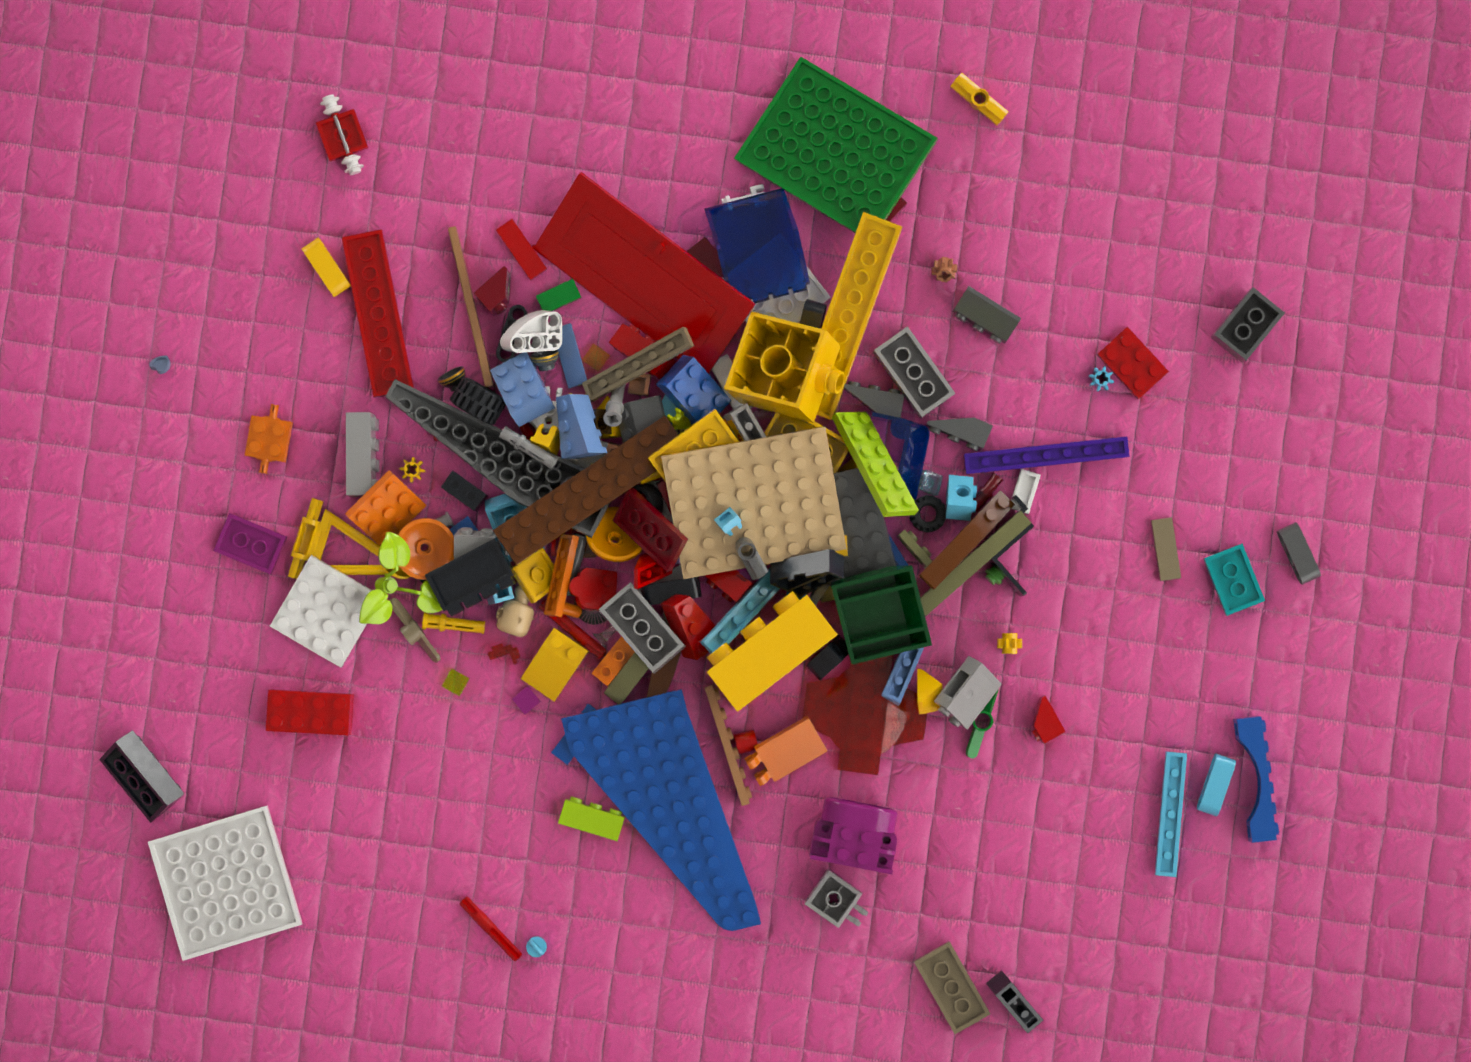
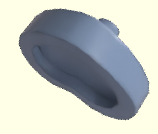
M159 356L151 360L149 366L152 370H157L159 374H164L170 369L171 362L168 356Z

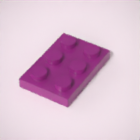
M229 513L213 551L272 575L287 536Z

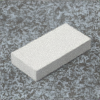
M1020 469L1012 497L1017 495L1028 507V510L1024 513L1029 514L1041 475ZM1011 499V501L1015 504L1011 509L1019 511L1020 508Z

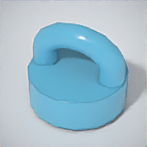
M539 936L530 938L526 945V950L532 957L544 955L547 949L545 939Z

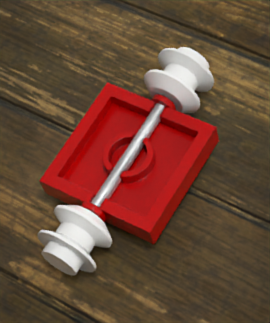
M333 94L322 98L323 101L320 105L326 108L323 114L330 115L331 117L315 123L329 161L332 162L345 157L341 162L342 165L347 166L344 172L350 175L358 174L364 165L358 163L361 156L353 154L369 147L356 111L351 109L339 114L338 112L342 109V105H337V101L340 98L334 97Z

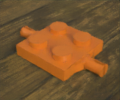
M271 404L269 416L259 417L251 415L244 456L254 457L261 461L259 473L267 474L269 462L279 461L286 463L293 422L277 418L279 405Z

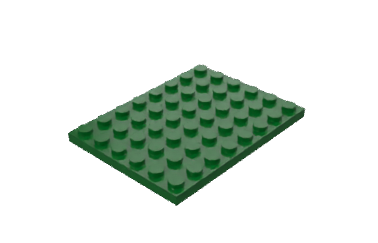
M800 57L734 159L853 233H856L863 212L884 220L888 218L935 146L938 138L803 57Z

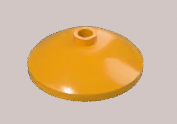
M608 507L593 537L585 535L590 549L597 556L612 562L631 560L643 550L612 521L619 507Z

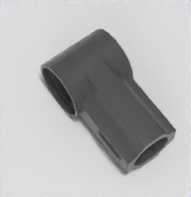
M747 537L737 540L735 544L736 551L752 580L765 576L768 569L753 541ZM750 545L751 548L748 552H741L743 546Z

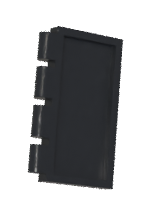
M496 537L425 574V577L443 612L447 610L452 617L465 610L462 602L466 608L481 602L482 598L479 593H481L484 599H487L500 592L497 584L501 590L514 585L513 575L516 573Z

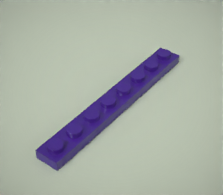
M1117 437L964 454L966 474L1127 458L1130 456L1128 438Z

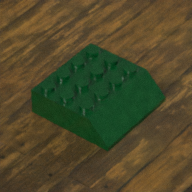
M912 565L890 566L845 577L831 583L851 664L932 645Z

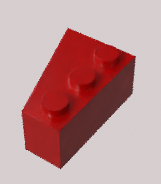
M622 323L608 343L628 358L656 341L648 335L645 338L639 334L641 331L632 324L628 327ZM672 358L647 373L660 380L676 361Z
M737 570L704 575L708 578L706 583L714 590L717 587L723 591L722 596L730 603L733 600L737 603L752 585V582Z
M675 594L662 602L661 606L671 630L686 646L681 650L682 656L698 660L709 651L700 642L715 627V624L690 596Z

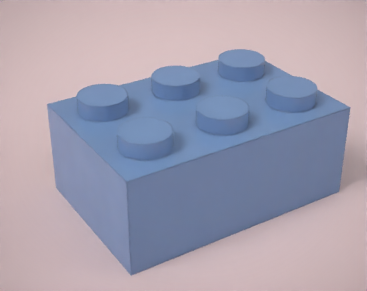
M527 352L521 353L490 370L509 413L518 427L555 409L540 374Z

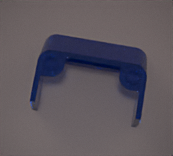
M872 412L871 419L890 422L891 434L895 438L904 440L898 472L915 501L918 495L930 432L923 424Z

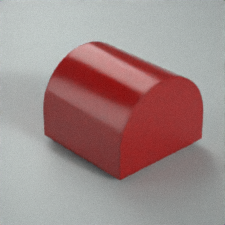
M754 729L734 734L739 754L755 751L754 746L758 745Z

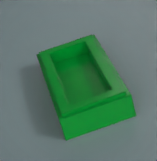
M573 279L536 295L542 310L555 311L582 298Z

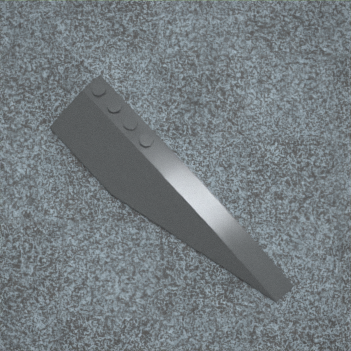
M398 380L393 381L385 396L386 399L511 499L525 507L530 506L585 469L548 452L559 458L551 470L525 452L514 449L513 445L500 438L499 435L502 429L487 424ZM610 503L572 529L592 538Z

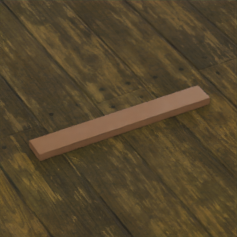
M456 226L449 227L448 232L484 384L488 389L495 387L490 371V364L458 229Z

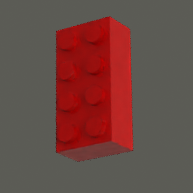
M270 689L268 690L266 731L349 736L352 734L354 694Z

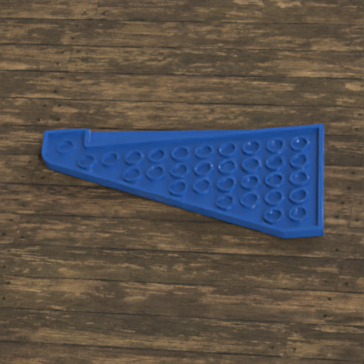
M682 689L562 718L569 751L721 928L728 931L760 925L761 920L757 904L689 717Z

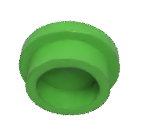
M992 566L990 569L987 568L985 570L987 574L985 577L992 585H1000L1004 576L997 568Z

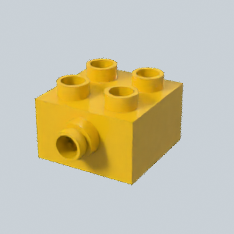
M751 311L724 389L741 404L747 403L752 407L814 423L823 395H829L830 393L839 394L843 388L845 374L834 366L840 345L826 330Z

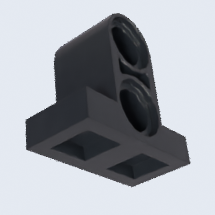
M838 635L806 667L821 680L849 654L846 641Z

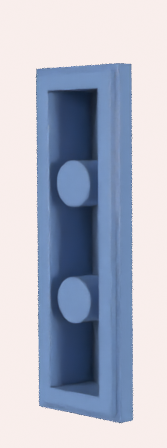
M572 324L563 325L562 345L558 352L567 385L570 389L582 385L583 382L587 381Z
M924 648L899 653L881 694L882 697L898 706L900 705Z

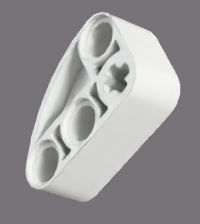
M548 310L529 313L515 321L501 337L500 345L502 349L516 353L558 350L562 345V317L558 312Z

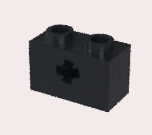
M453 470L441 486V488L475 512H477L488 497L487 494Z

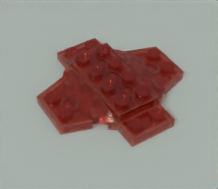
M893 655L856 664L850 663V668L838 677L808 682L806 684L802 718L808 716L815 730L830 737L839 748L837 770L878 775L881 754L894 745L924 740L927 713L919 714L917 693L907 688L899 706L881 696L891 674Z

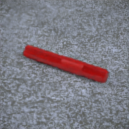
M546 599L538 607L543 613L545 611ZM563 614L562 617L548 616L598 659L602 658L606 653V649L566 615Z
M466 896L460 901V906L513 961H517L522 956L521 951L469 897Z

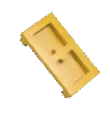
M543 423L540 424L534 437L531 436L530 441L540 448L557 455L560 449L558 427L553 425L549 429V433L543 435L542 430L545 425Z

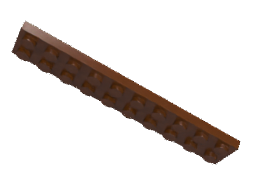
M663 416L495 528L493 532L516 565L655 473L657 470L648 457L678 436V433L667 417Z

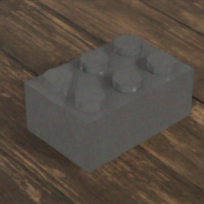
M1252 287L1212 334L1211 338L1243 363L1251 356L1285 312Z

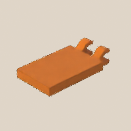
M806 716L754 746L757 752L744 759L750 770L756 768L761 761L764 763L766 768L754 774L758 784L762 786L771 777L776 782L826 753L827 749L809 717Z

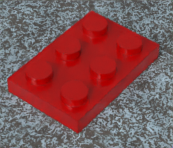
M1128 326L1097 354L1137 399H1140L1169 372Z

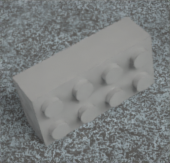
M908 326L873 351V354L901 393L905 395L904 397L920 419L954 396V390Z
M346 412V495L349 497H362L378 481L376 479V472L380 470V463L376 459V452H379L380 445L379 439H376V431H379V419H376V415L371 412Z
M631 582L599 608L601 613L654 674L686 647L637 589H634V585Z

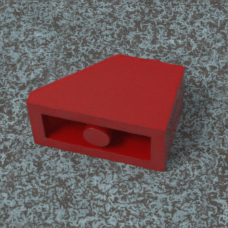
M1045 695L1041 696L1032 724L1034 728L1032 734L1037 742L1041 740L1045 744L1066 731Z

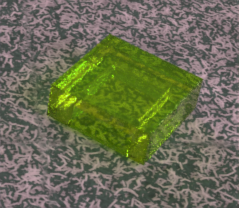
M451 668L442 687L461 696L470 678Z

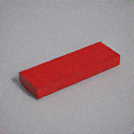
M510 219L496 229L530 280H533L547 270L513 219Z

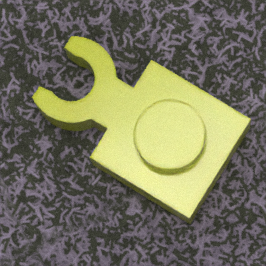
M676 407V415L673 417L668 414L667 419L673 423L674 429L676 431L680 430L681 433V430L685 431L691 426V423L684 416V412Z

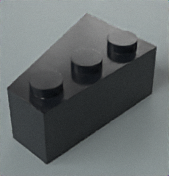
M832 549L785 558L783 561L770 563V584L789 593L793 591L798 597L844 578V556Z

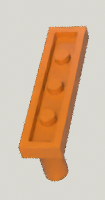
M568 534L560 536L544 615L562 617L564 614L575 618L581 615L582 609L578 605L565 602L579 536Z

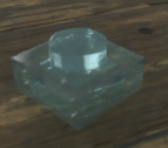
M922 470L918 490L938 496L943 476L929 470Z

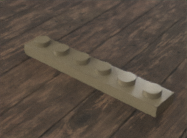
M682 327L583 382L582 385L589 396L590 402L598 400L692 348L694 344L687 328Z

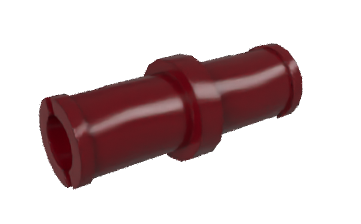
M994 472L983 487H979L980 491L976 494V498H973V500L977 501V512H979L989 498L993 497V492L1004 481Z

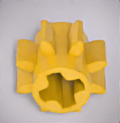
M412 457L411 462L403 460L405 466L399 468L405 473L402 478L410 477V483H413L414 478L422 480L420 474L426 472V470L420 467L423 462L415 463V457ZM409 466H417L415 469L417 473L415 475L412 473L408 474L410 471Z
M1002 633V639H997V648H1002V654H1017V648H1022V639H1017L1018 633Z

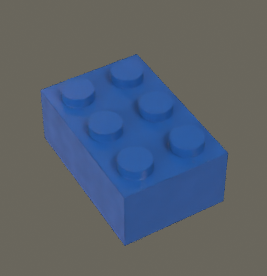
M683 355L656 383L675 407L684 412V416L689 419L691 425L714 409L720 414L732 401L692 356Z

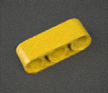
M319 237L301 248L333 297L351 287V284Z

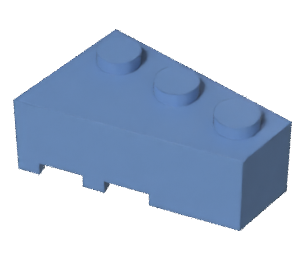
M567 394L556 397L561 459H583L607 453L606 447H602L599 439L601 432L599 429H596L593 420L596 417L589 396Z

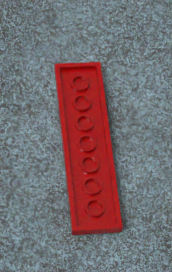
M383 230L342 237L373 397L386 396L394 380L414 388Z

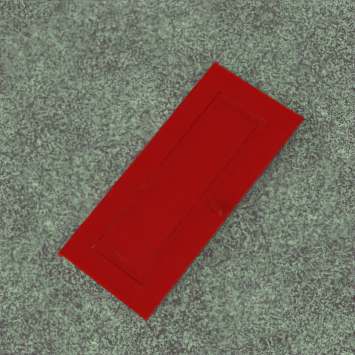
M582 172L578 174L537 243L532 245L533 249L653 340L658 341L674 331L686 327L694 346L675 357L678 360L683 355L694 357L708 374L756 305Z

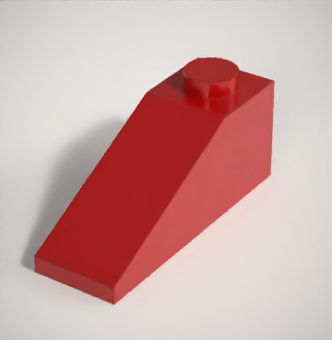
M647 553L640 555L634 568V589L642 588L671 575L672 571L666 572Z

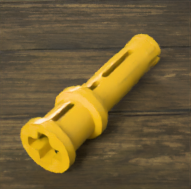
M424 612L422 630L431 628L439 629L440 632H443L445 629L484 634L486 621L447 617L444 613L435 615Z

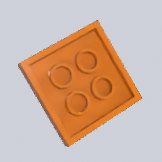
M388 470L345 514L378 545H381L386 532L398 534L427 505Z

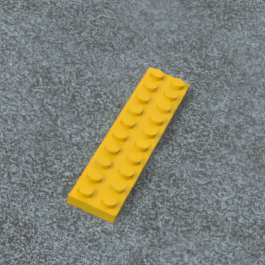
M863 212L821 328L826 330L840 345L834 366L837 370L844 372V385L847 382L903 226ZM844 385L839 394L830 393L829 395H823L817 415L833 420L832 416L836 412Z

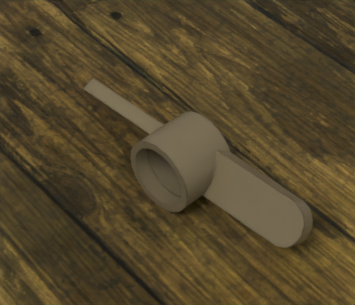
M392 598L390 600L392 609L404 624L400 631L411 645L418 641L433 662L437 663L440 661L439 654L425 637L423 630L410 616L397 598Z

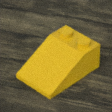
M553 628L521 679L555 702L589 650L558 629Z

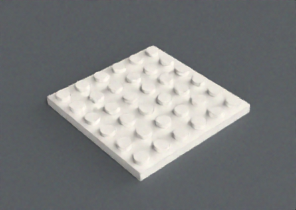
M268 805L148 842L182 961L303 924Z

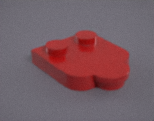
M595 568L580 570L577 576L571 579L568 587L569 592L575 596L577 605L581 609L600 611L599 608L616 595L617 571Z

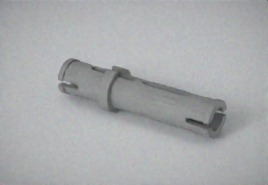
M507 426L504 427L499 435L500 438L513 445L514 449L525 452L551 470L559 459L527 440L523 434L519 435Z

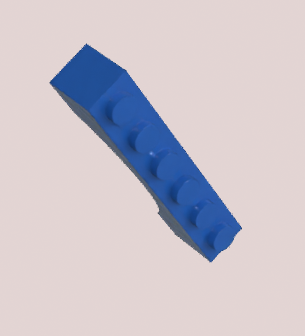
M1261 716L1233 719L1235 738L1249 754L1257 776L1256 801L1251 814L1246 820L1248 842L1256 843L1277 840L1276 835H1279L1278 823L1274 821L1276 804L1272 802L1271 794H1274V786L1272 781L1269 782L1268 773H1271V764L1266 758L1269 746L1267 740L1264 741L1263 732H1266L1265 720H1262Z

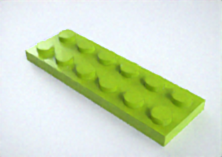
M836 412L832 419L883 517L915 515L919 509L868 413Z

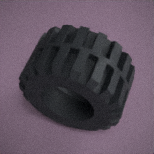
M462 377L450 398L452 403L461 410L491 425H495L506 406L503 397L480 383Z

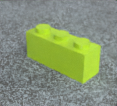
M573 796L570 799H565L558 824L618 841L625 816L621 815V811L610 808V811L602 809V805L593 802L590 805L582 803V799Z

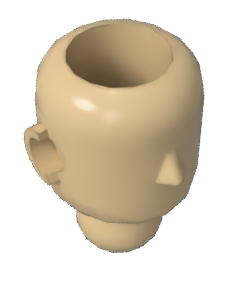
M518 585L515 588L514 600L505 601L502 607H499L497 610V628L505 633L524 637L530 630L532 620H534V609L528 605L529 599L521 586Z

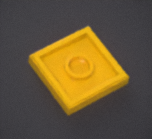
M541 548L519 564L513 566L516 573L514 577L531 604L537 602L549 592L554 564L544 548Z

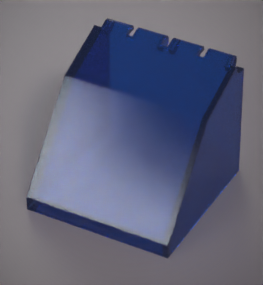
M780 188L704 208L722 278L750 300L752 299L755 304L769 300L770 294L775 299L789 295V289H792L793 294L807 290L806 285L810 284L800 235L784 189Z

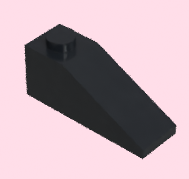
M1002 970L986 983L1027 1033L1043 1021Z

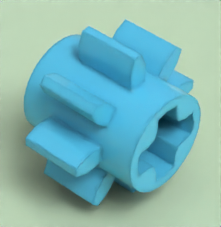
M1106 366L1101 371L1095 367V375H1088L1092 379V383L1089 386L1095 385L1097 387L1096 392L1101 387L1107 391L1109 389L1107 384L1114 383L1113 380H1110L1113 372H1106ZM1102 374L1103 379L1106 381L1100 384L1099 379H1096V377Z

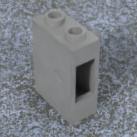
M968 656L934 702L940 707L938 709L939 712L946 717H950V723L957 728L962 726L968 730L1002 683L983 663Z

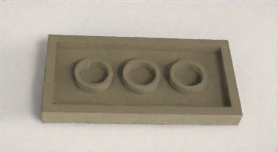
M950 941L914 961L954 1034L990 1015L988 1008Z

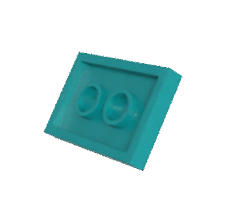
M1243 543L1203 558L1226 616L1265 601Z

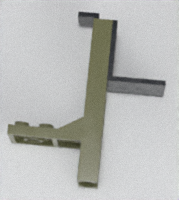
M1017 495L1011 499L1020 510L965 557L936 589L930 588L920 597L925 616L988 561L1002 573L1004 579L1020 597L1027 594L998 561V558L1034 527L1023 514L1028 510V507ZM903 530L896 536L924 569L932 562L929 558L932 554L925 546L920 547L916 543L918 538L911 531Z

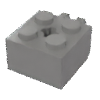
M830 869L826 870L804 902L805 905L838 928L845 918L856 926H860L861 922L849 914L852 908H855L860 914L865 916L869 913L857 904L862 892ZM836 893L838 901L830 903L828 896Z

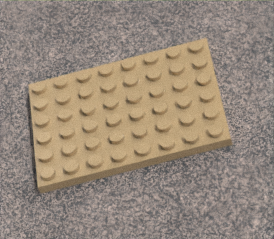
M825 426L661 456L673 525L688 538L679 556L683 579L746 568L735 548L737 540L742 537H747L753 541L764 564L780 562L785 558L826 549L835 551L847 549ZM729 507L742 520L741 529L737 526L731 529L732 536H729L727 533L725 534L714 521L715 518ZM743 546L741 548V552H748L751 546Z

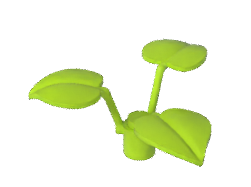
M386 532L379 548L378 558L384 568L393 570L385 573V577H379L375 582L376 589L370 591L364 598L360 609L359 623L383 624L388 621L392 614V604L387 598L388 594H392L395 591L418 594L417 607L425 613L442 611L427 580L422 583L420 591L398 587L397 581L391 576L398 571V566H406L409 563L410 549L405 540L399 535Z

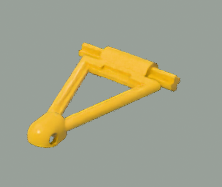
M312 498L306 517H302L291 556L293 560L288 577L297 579L303 570L305 561H308L311 555L321 560L332 525L376 556H378L380 545L327 509H325L322 520L319 522L318 518L324 501ZM330 565L345 575H385V573L393 570L386 569L382 565ZM398 566V571L392 575V577L399 579L411 577L400 566Z

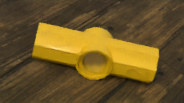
M963 73L950 86V88L970 103L973 109L978 110L996 126L1008 114V111L990 97L986 90L978 87ZM981 95L984 97L985 102L978 104L975 102L974 97Z

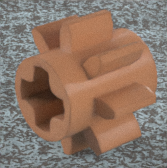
M942 257L938 261L934 260L932 275H936L937 281L948 282L951 278L955 279L957 264H953L952 258Z

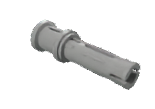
M626 384L612 391L610 400L606 403L605 408L607 412L604 414L603 419L608 426L616 427L622 422L621 414L624 411L622 400Z

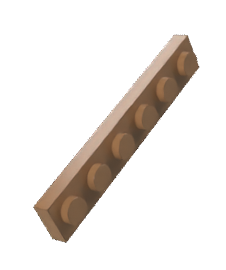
M713 685L705 687L741 805L750 804L749 799L752 798L749 786H744L742 780L746 778L743 766L738 767L736 761L740 759L737 747L732 748L730 740L734 739L730 727L726 728L724 720H727L726 712L718 704V700H721L718 688L714 689Z

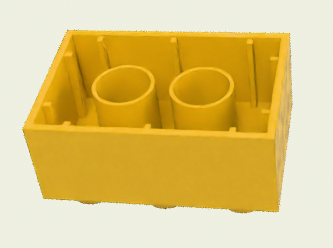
M792 591L773 606L779 616L766 626L763 620L758 617L740 631L746 640L745 643L733 651L726 642L707 656V659L713 665L707 673L737 712L838 635L808 595L799 600Z

